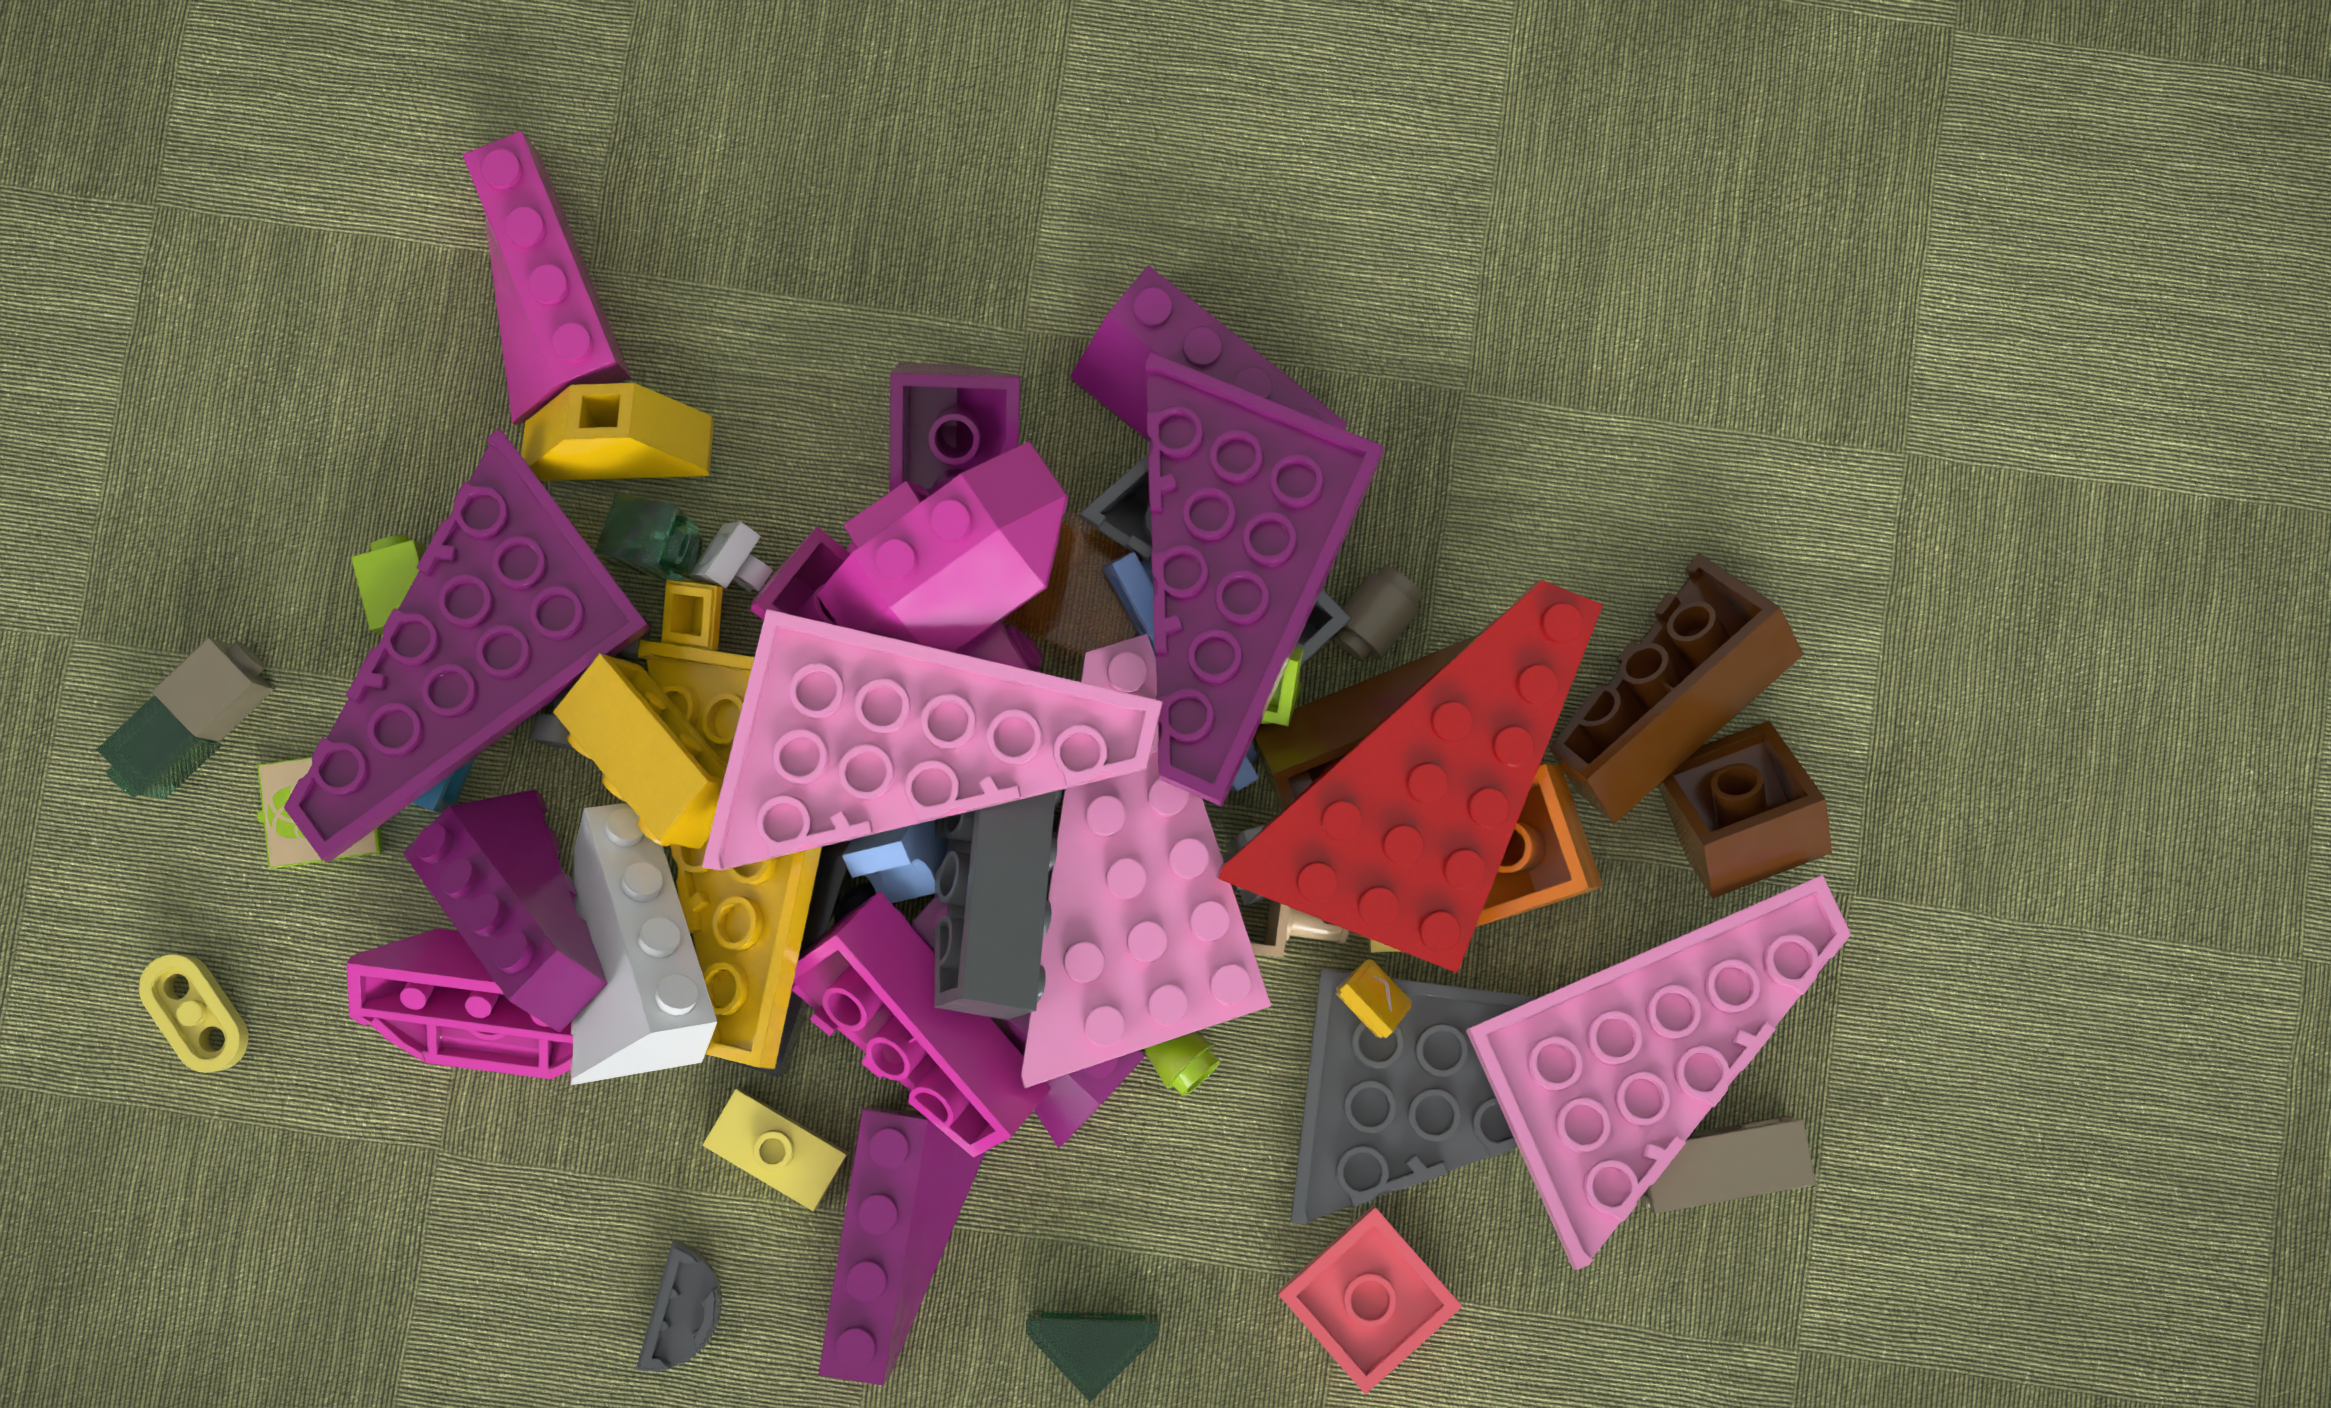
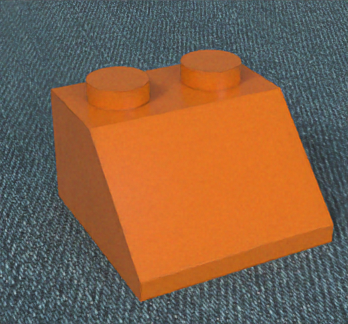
M1545 763L1539 766L1476 927L1540 909L1603 887L1565 774L1559 765Z

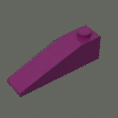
M899 362L890 372L889 492L905 481L924 486L927 492L932 495L959 474L1017 447L1020 428L1021 376L966 365Z

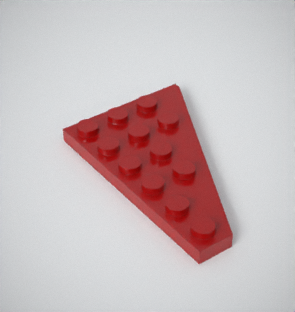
M1544 580L1535 582L1499 618L1494 619L1479 633V636L1450 662L1444 664L1405 699L1401 706L1379 722L1362 741L1338 762L1330 766L1301 792L1294 802L1262 827V830L1227 862H1223L1216 877L1242 889L1458 973L1603 604Z

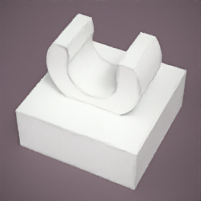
M739 521L722 525L689 576L696 581L723 586V589H726L732 581L747 592H751L752 589L759 592L773 570L759 559L750 555V552L761 536Z

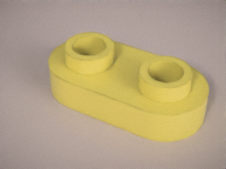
M185 954L164 955L153 960L144 969L139 981L140 999L180 1060L187 1067L198 1072H216L231 1068L241 1060L246 1052L249 1041L247 1026L208 967L201 960ZM180 975H183L189 983V990L183 998H179L173 989L174 981ZM215 1027L219 1028L225 1037L224 1044L218 1051L214 1050L209 1044V1034Z

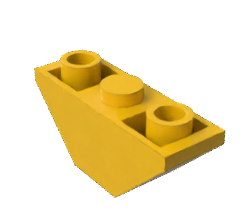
M636 383L570 385L525 421L521 456L540 481L710 476L714 421L709 414Z

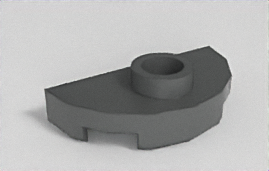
M677 1239L671 1244L635 1370L662 1372L689 1361L709 1343L721 1319L723 1294L715 1269L699 1250Z

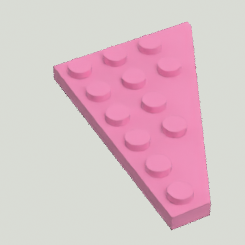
M767 609L702 867L721 871L1147 770L1163 703L1155 699Z
M1148 634L1086 652L1080 682L1156 700V658ZM1158 726L1147 770L1064 789L1058 824L1057 856L1051 871L1048 901L1051 904L1052 910L1051 922L1042 941L1040 965L1045 969L1046 982L1043 995L1037 1003L1036 1011L1031 1012L1029 1015V1026L1020 1075L1024 1088L1271 1006L1230 883L1216 877L1223 859L1203 799L1160 779L1158 767Z
M1823 875L1466 1030L1573 1270H1579L1591 1264L1592 1258L1621 1222L1625 1221L1637 1206V1201L1650 1185L1656 1182L1686 1144L1685 1141L1709 1110L1717 1105L1728 1091V1086L1740 1071L1747 1067L1774 1033L1775 1027L1800 995H1803L1816 980L1819 971L1829 959L1835 956L1850 937L1851 932Z

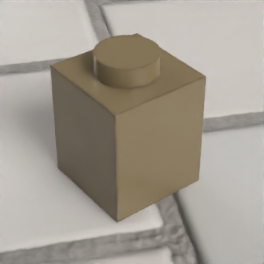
M208 637L151 692L195 737L220 742L274 688L260 674L266 668L265 664L247 646L239 641L231 645Z

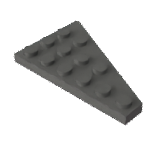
M1320 969L1290 1215L1291 1223L1305 1225L1319 1217L1350 1206L1361 1205L1374 1200L1378 1196L1395 1190H1403L1445 1175L1448 1171L1487 1157L1492 1158L1518 1147L1466 1030L1540 997L1391 978L1410 998L1412 1005L1395 1030L1387 1038H1379L1335 994L1338 992L1336 988L1351 973Z

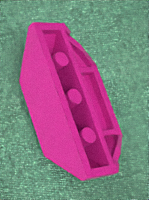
M1028 441L959 474L854 550L817 593V596L838 626L956 653L1048 587L1059 539L1062 516L1065 514L1069 496L1036 448Z
M436 928L352 955L346 963L349 1017L363 1026L370 1024L389 1042L424 1063L553 1079L571 1070L573 1057L571 1022L559 1033L510 1002L459 931Z

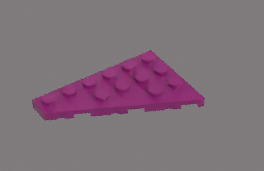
M1150 352L1145 362V370L1147 376L1148 466L1154 587V647L1157 677L1156 700L1163 703L1158 722L1159 776L1161 781L1223 806L1384 455V446Z
M500 428L489 435L487 439L489 446L469 482L464 481L454 498L452 513L438 527L416 567L419 572L398 610L395 608L392 610L384 625V635L380 643L370 650L345 697L349 698L327 739L322 737L312 755V765L308 773L298 780L284 806L286 812L323 861L330 862L575 685L599 653L614 657L651 630L650 626Z

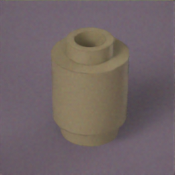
M1383 565L1377 574L1369 573L1341 608L1351 619L1334 637L1335 642L1349 655L1361 662H1364L1368 656L1382 660L1419 613L1416 606L1423 598V593L1402 573L1388 565Z

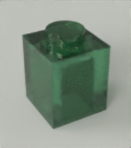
M154 695L96 750L111 764L107 774L125 793L132 797L140 795L166 799L210 758L221 745L215 741L195 737Z

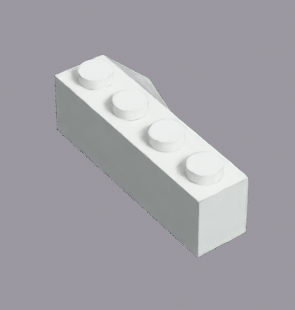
M628 803L584 808L573 849V885L577 896L573 898V902L578 916L587 923L607 985L571 1021L573 1057L571 1061L570 1085L702 1063L717 1024L663 846L650 840L639 829L637 821L640 818Z

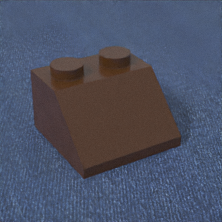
M1770 721L1701 746L1658 785L1685 856L1712 899L1832 853L1826 799Z

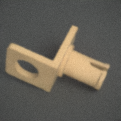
M1270 900L1265 945L1251 943L1254 954L1284 957L1285 942L1290 936L1334 941L1337 944H1344L1349 930L1336 925L1325 924L1319 918Z

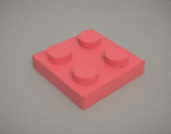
M1374 1205L1277 1291L1280 1298L1365 1395L1463 1307Z

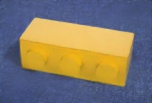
M599 653L553 713L570 732L567 739L571 746L583 756L593 760L603 772L602 783L608 791L620 800L627 802L640 819L637 821V825L650 840L665 847L675 844L700 849L710 836L727 766L641 665Z

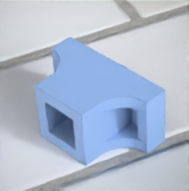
M935 820L852 839L842 856L852 878L865 875L872 883L876 893L881 891L891 903L935 893V871L941 866L947 855V838L935 836Z

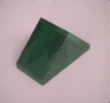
M1029 1310L1026 1319V1334L1082 1395L1091 1402L1158 1337V1314Z

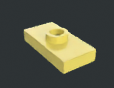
M741 1088L735 1089L702 1145L812 1211L817 1209L849 1152Z

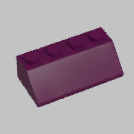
M1149 265L1106 315L1070 375V380L1148 442L1145 362L1150 352L1346 430L1348 424Z

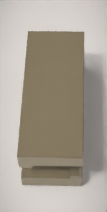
M1785 1115L1692 1132L1686 1139V1144L1664 1172L1641 1196V1201L1644 1208H1651V1212L1656 1214L1814 1186L1816 1181L1804 1120L1800 1118L1793 1119L1792 1116Z

